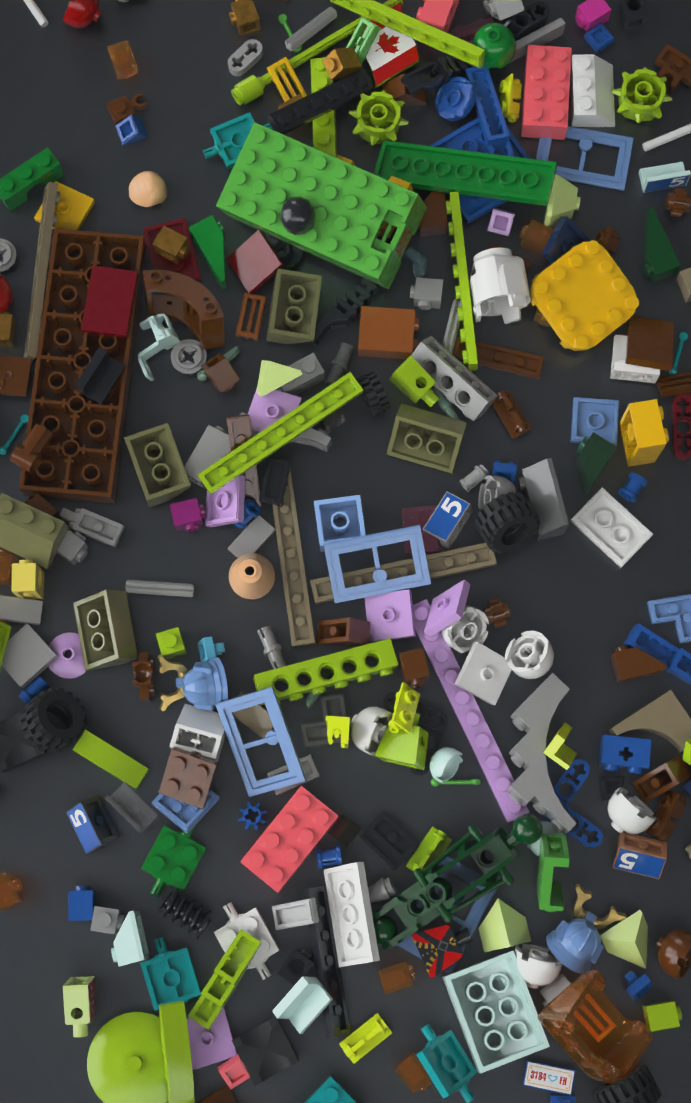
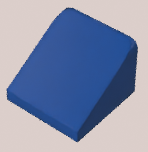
M131 114L115 125L122 145L147 137L140 117Z

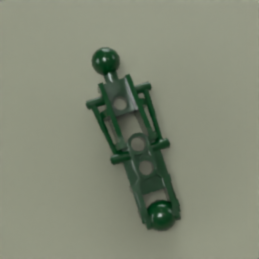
M522 814L514 820L512 831L506 834L502 827H499L486 837L483 836L476 824L468 826L469 832L444 851L441 856L424 870L417 868L413 871L412 874L418 882L372 913L377 945L381 946L383 950L389 947L393 948L439 915L442 916L446 923H449L454 918L453 913L482 898L503 884H506V886L513 884L515 880L505 866L521 855L515 846L520 843L533 844L541 838L542 824L540 820L532 814ZM458 849V857L445 866L443 864L437 865ZM485 850L493 853V861L485 857ZM470 854L483 875L452 896L453 889L451 883L445 878H439V875ZM435 886L442 889L443 896H438L435 893ZM476 886L486 887L462 902L465 894ZM416 899L423 902L424 910L416 906ZM392 908H394L407 927L398 935L395 921L384 915Z

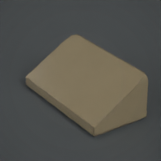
M241 691L237 697L245 694ZM260 705L232 712L236 719L261 738H265L267 732L274 729L268 711Z

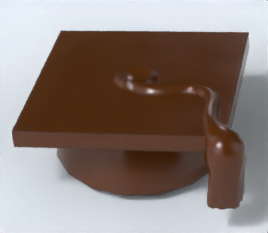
M0 355V394L26 397L32 359Z

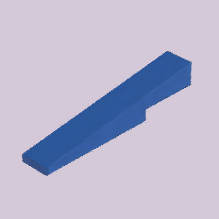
M484 67L467 68L465 70L467 80L473 84L476 91L474 105L487 152L489 154L514 157L509 141L508 128L489 70Z
M634 625L623 645H629V648H639L664 663L667 668L666 671L691 685V654L683 648L678 649L643 625Z

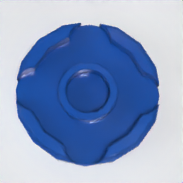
M463 77L449 79L450 81L447 84H443L436 95L435 106L438 109L439 115L446 120L458 121L464 118L475 104V87L469 80Z

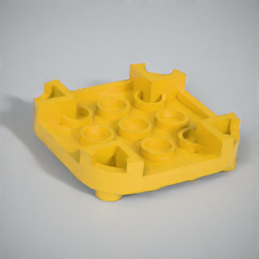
M595 240L582 242L570 248L568 252L537 274L531 281L530 294L532 306L536 305L560 338V344L565 349L568 348L573 351H584L597 345L630 319L639 306V300L634 288L608 251Z

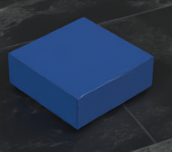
M602 23L584 34L585 41L597 54L615 40Z

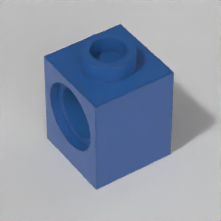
M75 886V891H68V921L92 920L94 907L96 906V891L90 890V886Z

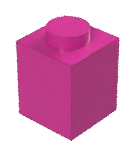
M587 0L577 7L576 23L587 33L600 23L604 24L609 21L611 8L605 0Z

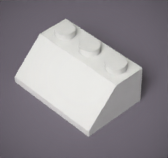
M594 54L572 55L571 127H615L614 94L612 93L614 89L613 65Z

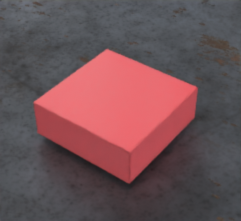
M239 1054L217 1067L230 1090L250 1078Z

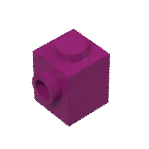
M197 498L170 504L176 531L186 530V532L198 530L199 526L204 525L202 518H206L205 508L203 504L199 505Z

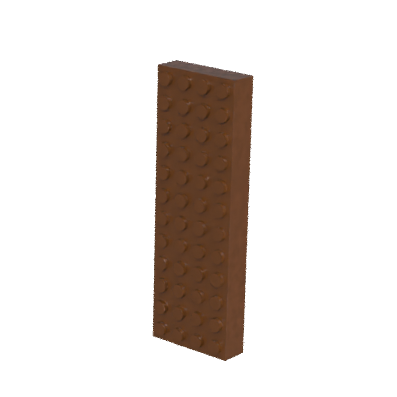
M54 229L26 438L35 424L47 428L54 436L41 454V461L32 473L23 468L21 469L19 490L24 496H35L38 493L45 498L115 504L147 251L144 236ZM92 266L138 272L127 338L84 333L81 331ZM99 347L106 350L112 359L126 366L102 405L79 393L75 386Z

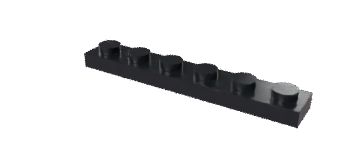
M362 69L269 114L266 120L274 131L285 135L361 97L360 95L363 93L368 94L372 92L375 84L366 71Z
M326 886L303 889L304 900L315 898L319 923L308 924L317 979L333 999L323 1010L327 1038L350 1034L351 1028L341 969L338 964Z

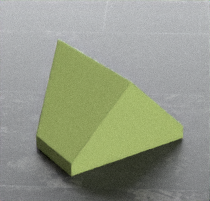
M262 360L257 386L258 396L263 397L301 376V370L272 361Z
M499 898L478 928L484 952L512 947L531 941L526 917Z
M638 910L601 934L600 937L608 953L646 969L648 925L641 910Z

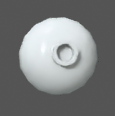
M465 605L462 619L441 631L442 637L450 647L458 652L470 651L474 642L483 644L488 635V631H486V623L489 624L488 618L479 609Z
M534 630L521 633L522 637L517 640L514 638L509 643L505 653V660L510 669L519 677L537 679L550 670L553 664L554 651L550 642L542 633Z
M368 707L353 716L350 727H352L351 737L357 748L369 755L375 756L376 750L388 727V722L391 720L392 712L379 707Z
M619 787L611 796L607 806L608 815L612 820L611 826L620 833L626 831L630 834H638L645 831L656 820V817L652 816L654 813L637 796L629 797L626 795L629 791Z
M527 943L522 944V948L516 945L514 953L517 958L518 969L527 987L537 989L539 986L552 983L558 977L562 963L556 957L548 954V948Z

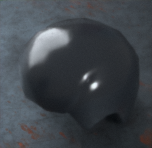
M301 196L291 197L283 203L280 219L287 232L294 235H302L314 226L315 211L308 199Z

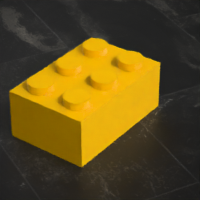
M657 399L629 403L619 422L628 467L654 463L669 441L667 428H663L662 424L664 419L663 408L658 406Z

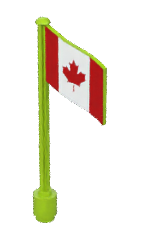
M388 0L383 3V5L402 13L401 6L403 5V0ZM361 16L288 60L292 68H296L354 33L361 18L364 16ZM364 17L381 27L365 57L374 76L375 88L418 63V51L413 38ZM281 64L280 66L286 74L288 71L286 70L284 64ZM275 68L274 71L276 72L278 78L281 77L277 69ZM269 72L261 77L251 75L234 86L235 88L231 90V93L238 105H246L263 95V89L273 80Z

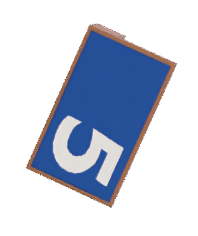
M622 832L618 837L617 853L612 868L660 879L667 860V842Z

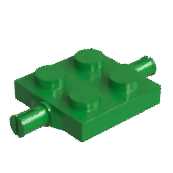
M196 825L188 834L184 831H173L163 826L141 867L142 870L152 874L156 879L150 892L152 895H154L157 887H159L155 894L159 898L165 885H172L184 891L206 847L196 843L190 837Z

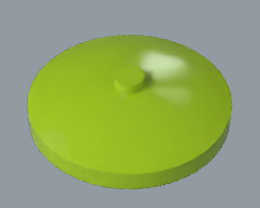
M142 1011L125 1013L108 1021L95 1035L88 1052L87 1072L93 1090L104 1103L168 1102L164 1054L161 1047L160 1016Z

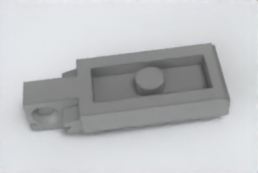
M63 508L59 515L62 520L70 523L68 527L73 529V531L76 530L80 534L116 548L125 528L120 523L83 508H76L75 512Z

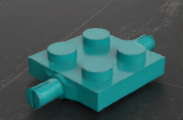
M249 112L211 128L210 133L214 139L215 146L203 150L205 158L207 159L218 154L223 159L228 170L233 168L255 122L251 113ZM269 123L263 125V126H265V127H267V128L273 130V128L270 126Z
M164 937L155 939L158 954L154 958L140 963L154 1011L159 1009V1004L182 1000L186 1003L189 999L201 995V989L188 947L177 951H167Z
M430 1024L425 1025L420 1030H422L427 1038L428 1043L416 1056L443 1099L453 1092L459 1091L466 1103H469L475 1096L467 1084L478 1072L451 1029L442 1035L436 1036Z

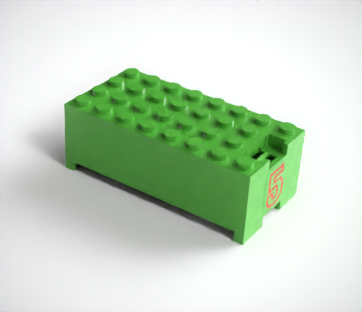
M256 122L252 125L216 204L231 219L260 230L379 284L388 290L402 263L400 260L412 235H415L427 209L418 193ZM301 196L308 199L314 207V226L305 234L294 235L287 232L282 225L280 211L287 199ZM383 222H386L389 225L382 240H379L376 237ZM392 226H395L397 230L391 243L388 244L385 241Z

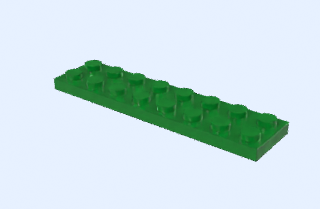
M383 140L374 175L386 180L394 176L411 183L412 188L445 193L459 191L460 195L548 206L557 171V162Z

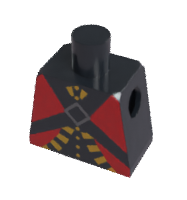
M450 924L411 935L431 979L462 959L464 955L460 947L473 941L467 927L453 933Z

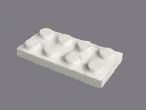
M364 862L325 869L324 876L339 967L380 961Z

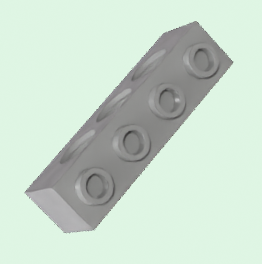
M432 336L421 341L411 355L435 380L436 383L433 387L440 390L449 402L454 403L467 418L473 421L484 415L498 396Z

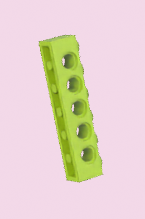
M391 638L254 674L253 682L256 691L273 686L278 702L281 704L280 700L289 698L290 701L302 699L303 694L312 692L313 695L324 693L328 687L335 686V689H340L348 686L350 681L357 680L358 683L371 680L372 675L380 674V677L393 674V670L399 664ZM373 657L377 662V666H368L365 659ZM351 663L355 671L353 673L345 672L343 664ZM322 669L330 670L332 678H322L320 671ZM300 675L307 676L310 684L306 686L299 684L297 677ZM277 681H282L287 685V690L280 692L276 690L274 684Z

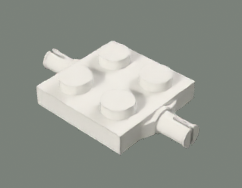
M232 902L223 906L230 920L225 926L214 932L222 949L226 953L241 929L262 942L247 969L257 968L262 980L270 977L272 974L269 972L265 962L271 955L280 951V948L259 910L255 907L247 913L238 915Z

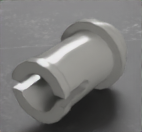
M482 464L476 465L471 473L459 481L467 492H470L482 480L486 481L485 477L490 475Z

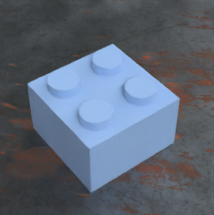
M360 495L314 501L320 552H324L323 544L366 536Z

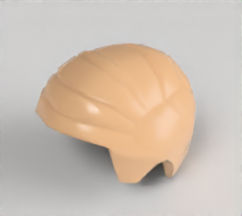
M153 171L141 172L130 182L129 197L139 206L152 207L163 203L167 198L168 191L165 181Z

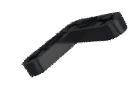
M395 692L387 694L383 700V708L392 713L395 710L389 708L390 704L387 701L393 700L394 697L396 698ZM418 702L417 706L422 710L418 726L423 727L428 732L429 737L435 740V747L427 750L426 753L433 756L438 750L446 730L448 717L443 711ZM426 710L431 711L429 716L432 718H436L437 715H440L441 721L444 722V724H439L438 727H434V722L429 719H427L426 724L422 723L426 715ZM426 756V769L419 772L415 768L409 767L410 771L416 776H424L430 770L431 758L429 759Z

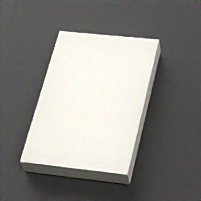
M603 487L570 520L620 568L653 535L651 531Z

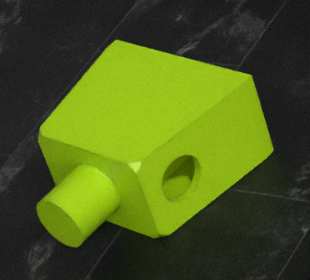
M411 355L389 379L414 403L422 399L431 408L440 399L431 389L436 383L435 380Z
M415 713L411 733H407L403 729L399 730L398 733H392L389 727H387L375 756L384 762L424 770L429 734L426 730L417 726L420 714Z

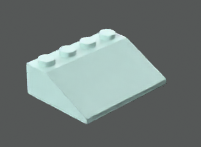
M514 951L442 976L475 1067L480 1074L550 1047L526 982L519 972Z

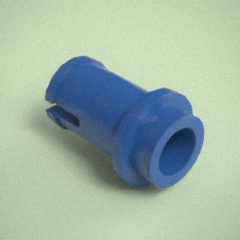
M38 676L25 690L21 689V693L18 696L27 704L40 692L48 688L49 685Z

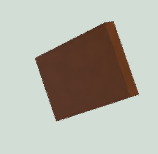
M632 315L628 319L625 363L671 371L673 365L674 322Z

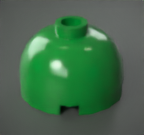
M500 23L486 24L474 35L473 45L485 50L482 67L490 69V67L501 69L510 64L515 57V37L505 25Z

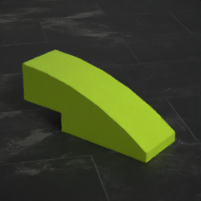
M87 730L83 732L73 748V751L136 790L149 770Z

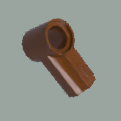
M35 424L23 444H18L13 450L10 461L32 473L39 465L41 454L53 438V433L42 425Z

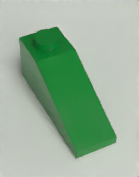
M211 215L190 226L189 231L191 238L222 290L227 288L225 241L223 236L225 229L220 220L216 222Z

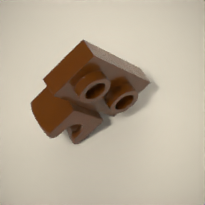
M667 44L656 58L654 65L661 68L657 77H666V81L670 83L671 87L668 90V94L671 95L681 82L691 87V58Z
M139 652V661L132 662L134 670L132 683L134 687H139V699L141 702H152L151 696H155L156 693L155 682H153L155 658H151L149 652Z

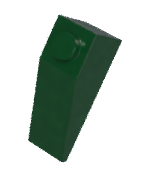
M652 207L648 209L645 217L642 268L645 276L649 277L651 282L654 283L677 274L681 265Z

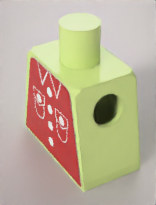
M95 976L70 977L63 985L65 1024L73 1025V1037L88 1036V1024L95 1017Z

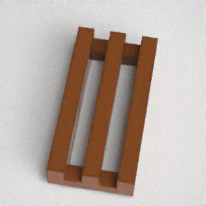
M244 293L236 337L253 338L258 341L267 301L266 296ZM252 299L247 329L242 331L248 301ZM257 301H261L255 331L252 333L251 329Z

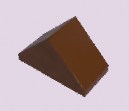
M403 73L382 84V90H386L387 94L392 95L395 101H404L405 104L403 106L426 105L425 90L410 96L405 85L401 83V78L407 74Z

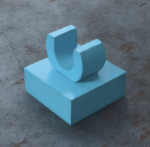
M212 636L204 637L197 643L201 661L208 662L210 659L216 658V656L222 655L225 652L224 643L213 644Z

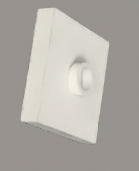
M474 642L456 679L455 685L491 705H496L511 669L505 657L479 642Z

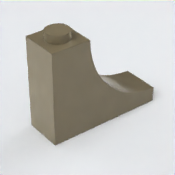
M669 690L612 727L609 732L612 736H619L634 731L654 733L669 741L681 753L684 751L685 742L691 739V718L674 693Z

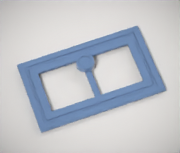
M568 126L565 138L580 140L579 148L582 150L579 170L557 166L556 175L561 176L567 181L624 191L634 138ZM540 137L536 160L548 161L552 138ZM592 143L619 147L614 176L583 171L586 152L592 148Z
M420 525L323 544L335 603L431 584ZM410 540L416 574L387 579L386 572L380 568L377 547ZM372 548L376 570L373 572L375 582L345 588L338 554Z
M273 686L215 704L249 797L306 781ZM265 703L274 730L268 731L263 739L244 744L232 712ZM279 742L289 771L257 780L246 749L264 743L275 745Z
M447 856L438 865L443 864L445 866L454 859ZM458 862L439 875V878L446 879L450 872L471 884L482 875ZM479 885L476 886V888H478V889H480V890H483L484 888H486V887H480ZM435 886L434 890L435 893L438 895L441 888ZM497 889L476 900L465 921L454 916L453 921L462 925L460 930L467 927L472 937ZM419 900L416 906L424 910V904ZM411 935L397 944L422 959ZM467 944L460 947L462 952H464ZM458 961L443 972L447 974L453 973Z

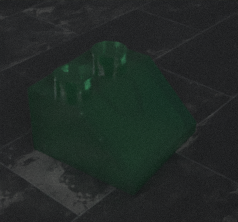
M594 432L590 438L584 437L575 453L578 456L575 463L582 494L587 496L617 446Z

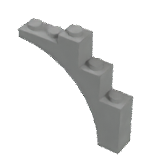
M208 425L184 466L189 481L204 488L205 486L198 478V474L231 452L229 435H227L228 432L219 426L214 428ZM310 428L291 441L311 445L328 452L332 445L330 435L319 428L317 430ZM252 431L253 437L258 434Z
M552 673L510 716L513 719V724L519 730H524L527 734L509 752L512 762L520 768L523 767L525 771L509 786L507 791L510 793L509 797L518 805L521 804L523 807L531 800L534 803V809L541 815L545 814L551 820L550 824L554 829L566 834L577 823L563 808L554 792L548 775L546 754L543 752L546 749V737L551 718L559 702L570 689Z

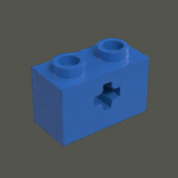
M602 735L600 737L598 765L604 766V770L619 771V768H627L628 773L642 774L643 770L646 771L650 766L651 740ZM625 750L626 754L630 755L625 761L623 756H619V753Z

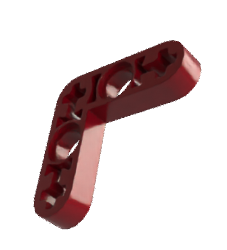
M681 394L674 399L671 405L672 451L675 458L685 461L691 457V394ZM680 401H683L684 405L688 406L684 410V416L677 417L681 415V407L677 405ZM679 422L688 424L689 431L687 433H681L677 429ZM684 438H687L685 440V448L689 449L686 454H683L682 450H678Z

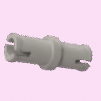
M271 626L259 629L257 633L265 648L263 651L264 655L268 656L273 669L287 666L281 653V644L277 643Z

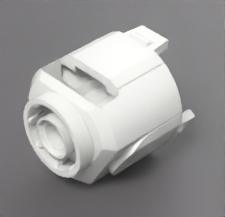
M491 248L479 252L473 258L474 264L469 282L472 313L474 314L475 322H480L482 316L502 315L504 324L521 320V309L531 302L524 260L518 256H512V252L508 248Z

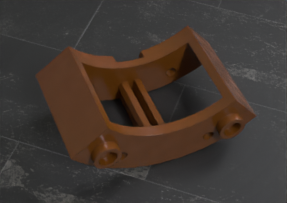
M167 270L143 271L145 302L149 317L164 313L171 321L184 323L197 337L202 350L224 346V315L218 301L206 287L198 281L177 272ZM152 292L168 293L174 296L152 295Z

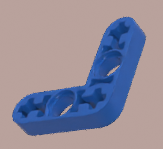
M583 759L573 760L568 770L565 769L553 789L567 813L578 820L577 828L570 830L567 834L583 846L595 848L602 843L603 834L601 830L568 807V804L590 773L589 764ZM581 764L584 766L582 771L585 773L584 775L579 774L575 778V781L579 782L576 785L572 780L565 778V776L568 774L571 777L575 772V769L572 768L573 765L578 766ZM561 783H568L571 786L572 792L569 796H563L559 793V785ZM544 814V818L551 822V820ZM583 823L587 825L584 828L586 832H596L595 838L598 839L597 842L592 841L588 843V837L583 833L580 834V837L576 835L581 830Z

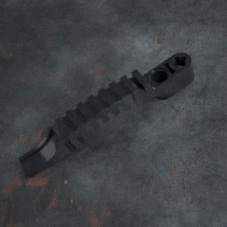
M543 2L533 3L525 7L524 11L513 15L504 24L514 34L515 41L546 25L550 14L547 4ZM447 55L445 59L441 56L438 57L436 65L434 61L427 63L405 75L400 81L409 91V95L413 96L430 87L439 88L443 84H447L450 81L449 79L453 77H465V70L475 66L451 57V55Z
M395 227L390 238L386 239V243H391L397 227ZM363 278L361 280L363 287L361 288L357 284L354 288L355 295L350 291L345 294L347 301L338 296L335 299L337 306L332 305L315 328V336L312 343L317 346L331 329L348 326L351 321L355 322L357 314H361V306H368L371 302V296L374 298L377 294V288L380 289L381 286Z

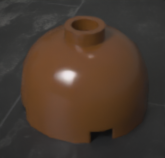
M676 929L668 933L666 937L662 935L656 944V949L659 950L657 955L659 966L669 976L679 980V978L682 979L691 967V932Z

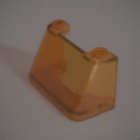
M588 970L582 973L548 1003L538 1015V1020L589 1077L597 1081L613 1084L632 1073L653 1037L646 1030L647 1027L639 1020H626L602 992L606 986L604 976L596 970Z

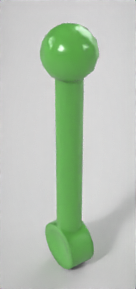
M285 14L279 15V22L284 25L288 35L292 36L293 33L287 23V16ZM299 46L294 51L297 53L301 52L302 46Z
M432 778L431 785L434 787L439 786V784L480 785L481 780H447L441 783Z

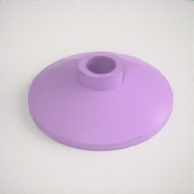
M72 632L63 633L51 641L49 647L58 656L49 665L50 670L55 675L65 679H74L87 671L84 666L79 634ZM71 650L72 656L65 658L64 653Z

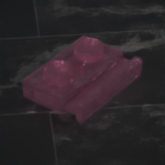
M435 506L402 508L403 528L420 525L425 553H438V538L423 531L424 526L435 511ZM410 540L404 541L405 555L412 554Z

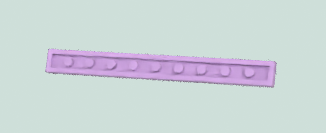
M427 599L413 605L415 631L508 823L522 814L529 813L526 805L524 807L521 804L518 805L509 797L510 793L507 789L514 782V779L473 694L455 685L461 669L450 646L442 637V632L440 631L431 637L424 633L431 608Z

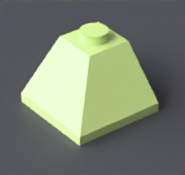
M555 175L542 234H548L554 230L560 217L567 216L571 219L574 210H579L581 197H577L578 188L559 175Z

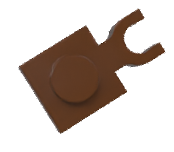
M142 93L136 94L129 101L125 95L106 104L115 125L131 114L135 116L134 111H143L148 108L146 102L142 104L137 103L143 99Z

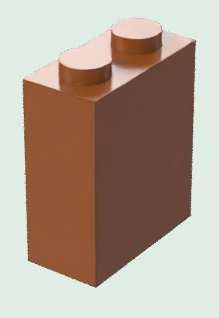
M361 306L358 356L406 360L412 355L418 344V339H413L414 331L419 329V318L415 317V310Z

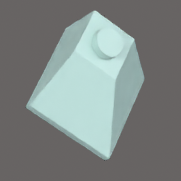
M133 910L128 912L113 942L114 948H111L114 963L118 962L119 967L150 959L140 911Z

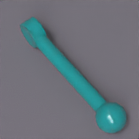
M685 332L679 335L680 342L672 369L669 371L670 375L678 373L677 365L684 342L688 339V334Z
M24 414L20 417L21 422L5 445L0 447L1 455L7 454L8 447L24 424H28V415Z

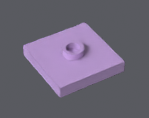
M256 388L248 412L250 414L252 431L260 433L300 406L302 398L278 390H274L261 397L258 396Z
M240 475L212 495L207 490L205 526L212 528L244 521L245 476Z
M464 579L432 600L424 630L425 634L431 637L462 619L470 583Z
M401 590L365 597L367 621L370 622V643L389 638L395 640L416 637L411 590Z
M223 1008L209 1031L191 1018L187 1019L192 1070L230 1059L237 1055L236 1048L232 1042L233 1036L225 1008Z

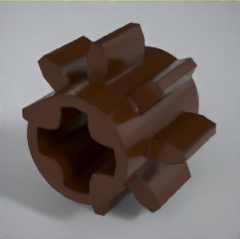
M675 188L673 193L667 194L665 209L670 210V216L681 217L684 212H689L691 196L687 195L686 189Z
M499 598L488 600V606L483 608V612L487 616L489 624L494 623L495 628L505 626L507 624L506 619L511 618L507 602L500 603Z

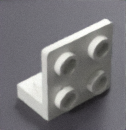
M615 335L613 338L610 379L656 383L660 376V369L626 364L627 336Z

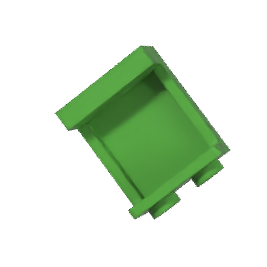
M545 833L541 835L536 882L540 910L548 912L564 911L561 883L552 882L554 866L569 867L570 858L566 835Z

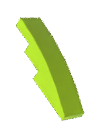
M242 929L239 931L214 969V974L189 1013V1018L208 1031L210 1030L262 942Z
M182 1000L159 1004L161 1047L164 1054L168 1103H195L185 1003Z

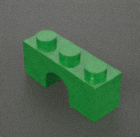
M48 147L0 179V199L9 211L27 201L28 191L36 184L44 183L46 186L48 182L53 183L64 176L60 163Z

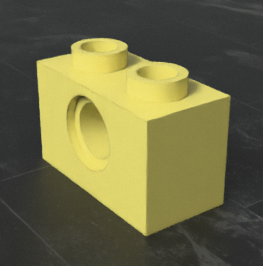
M19 560V563H12V592L18 598L44 600V572L36 563H33V560Z

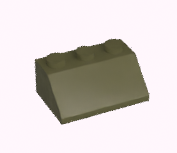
M277 269L266 341L288 345L314 341L322 276Z
M401 403L395 418L386 455L452 474L467 422Z
M168 423L124 438L149 508L170 501L191 487Z
M1 493L0 547L27 560H33V563L48 569L69 527L64 521Z
M104 590L73 603L85 670L121 665L138 659L126 591Z

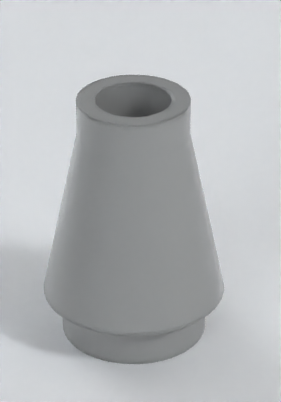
M382 877L368 888L370 904L389 901L397 895L390 877L386 879Z

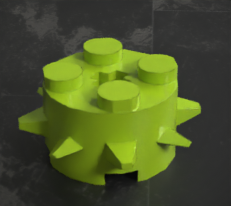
M646 67L636 70L633 74L623 72L624 82L622 87L612 90L613 94L619 96L617 112L621 113L625 118L637 121V123L651 121L655 117L660 119L662 117L660 110L662 102L672 101V97L665 94L666 77L659 78L656 72L648 70Z
M386 90L373 92L370 96L364 93L361 94L357 110L349 111L350 115L357 118V126L352 133L354 135L359 134L362 139L371 142L372 146L382 144L383 140L397 141L396 135L400 126L408 125V121L400 117V110L405 104L404 101H395L392 95L386 93Z

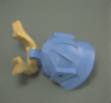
M161 654L158 655L160 661L158 670L160 673L168 670H176L178 672V677H176L177 690L171 694H159L162 699L160 704L162 711H165L172 702L184 696L195 705L196 709L211 711L213 706L216 707V703L228 700L226 674L223 664L218 657L210 659L208 662H195L193 669L187 671L182 663L166 660Z
M576 884L575 890L578 896L574 904V914L577 919H572L569 923L562 920L556 930H553L546 936L548 948L559 962L574 972L586 974L590 971L592 963H596L604 948L597 929H603L615 921H623L627 918L626 913L618 912L615 906L610 907L608 915L604 918H597L593 913L587 912L582 905L592 897L591 891L584 890L580 884Z

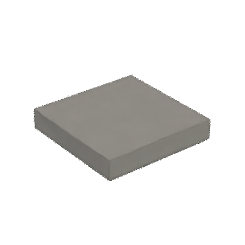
M27 623L8 640L2 667L24 689L53 663L58 656Z

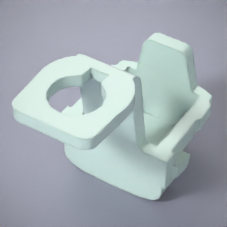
M164 313L153 315L139 323L143 330L152 328L157 341L138 354L142 371L150 381H153L154 377L146 360L162 349L169 350L180 342L170 319ZM164 320L166 321L168 328H164L162 323Z

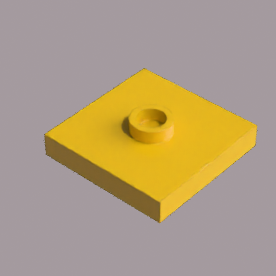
M55 181L54 183L58 184L57 191L60 192V199L58 205H55L54 213H57L58 216L56 226H53L52 229L80 230L95 200ZM42 205L34 217L35 221L39 223L41 221Z

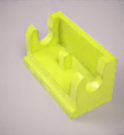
M326 716L328 743L332 745L333 735L335 738H339L340 734L341 747L348 748L350 717Z

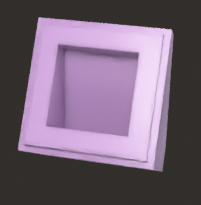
M493 208L487 231L509 236L515 213Z

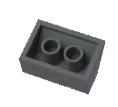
M547 458L522 469L518 478L520 491H524L526 498L539 516V530L535 533L537 541L564 535L569 525L552 458Z

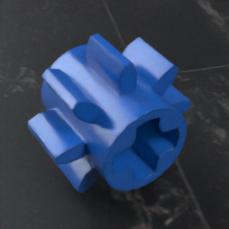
M248 801V808L245 810L239 808V811L243 813V817L239 818L238 821L246 822L245 830H248L250 826H254V829L258 831V824L260 822L266 824L265 820L262 819V815L267 814V811L263 810L260 812L261 803L258 802L254 807ZM251 810L259 813L254 823L250 819H246L250 815L249 811Z

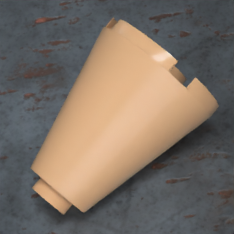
M244 554L237 558L230 567V585L236 594L245 599L262 598L269 593L274 585V568L271 562L260 554ZM249 570H254L253 575H247L246 573Z

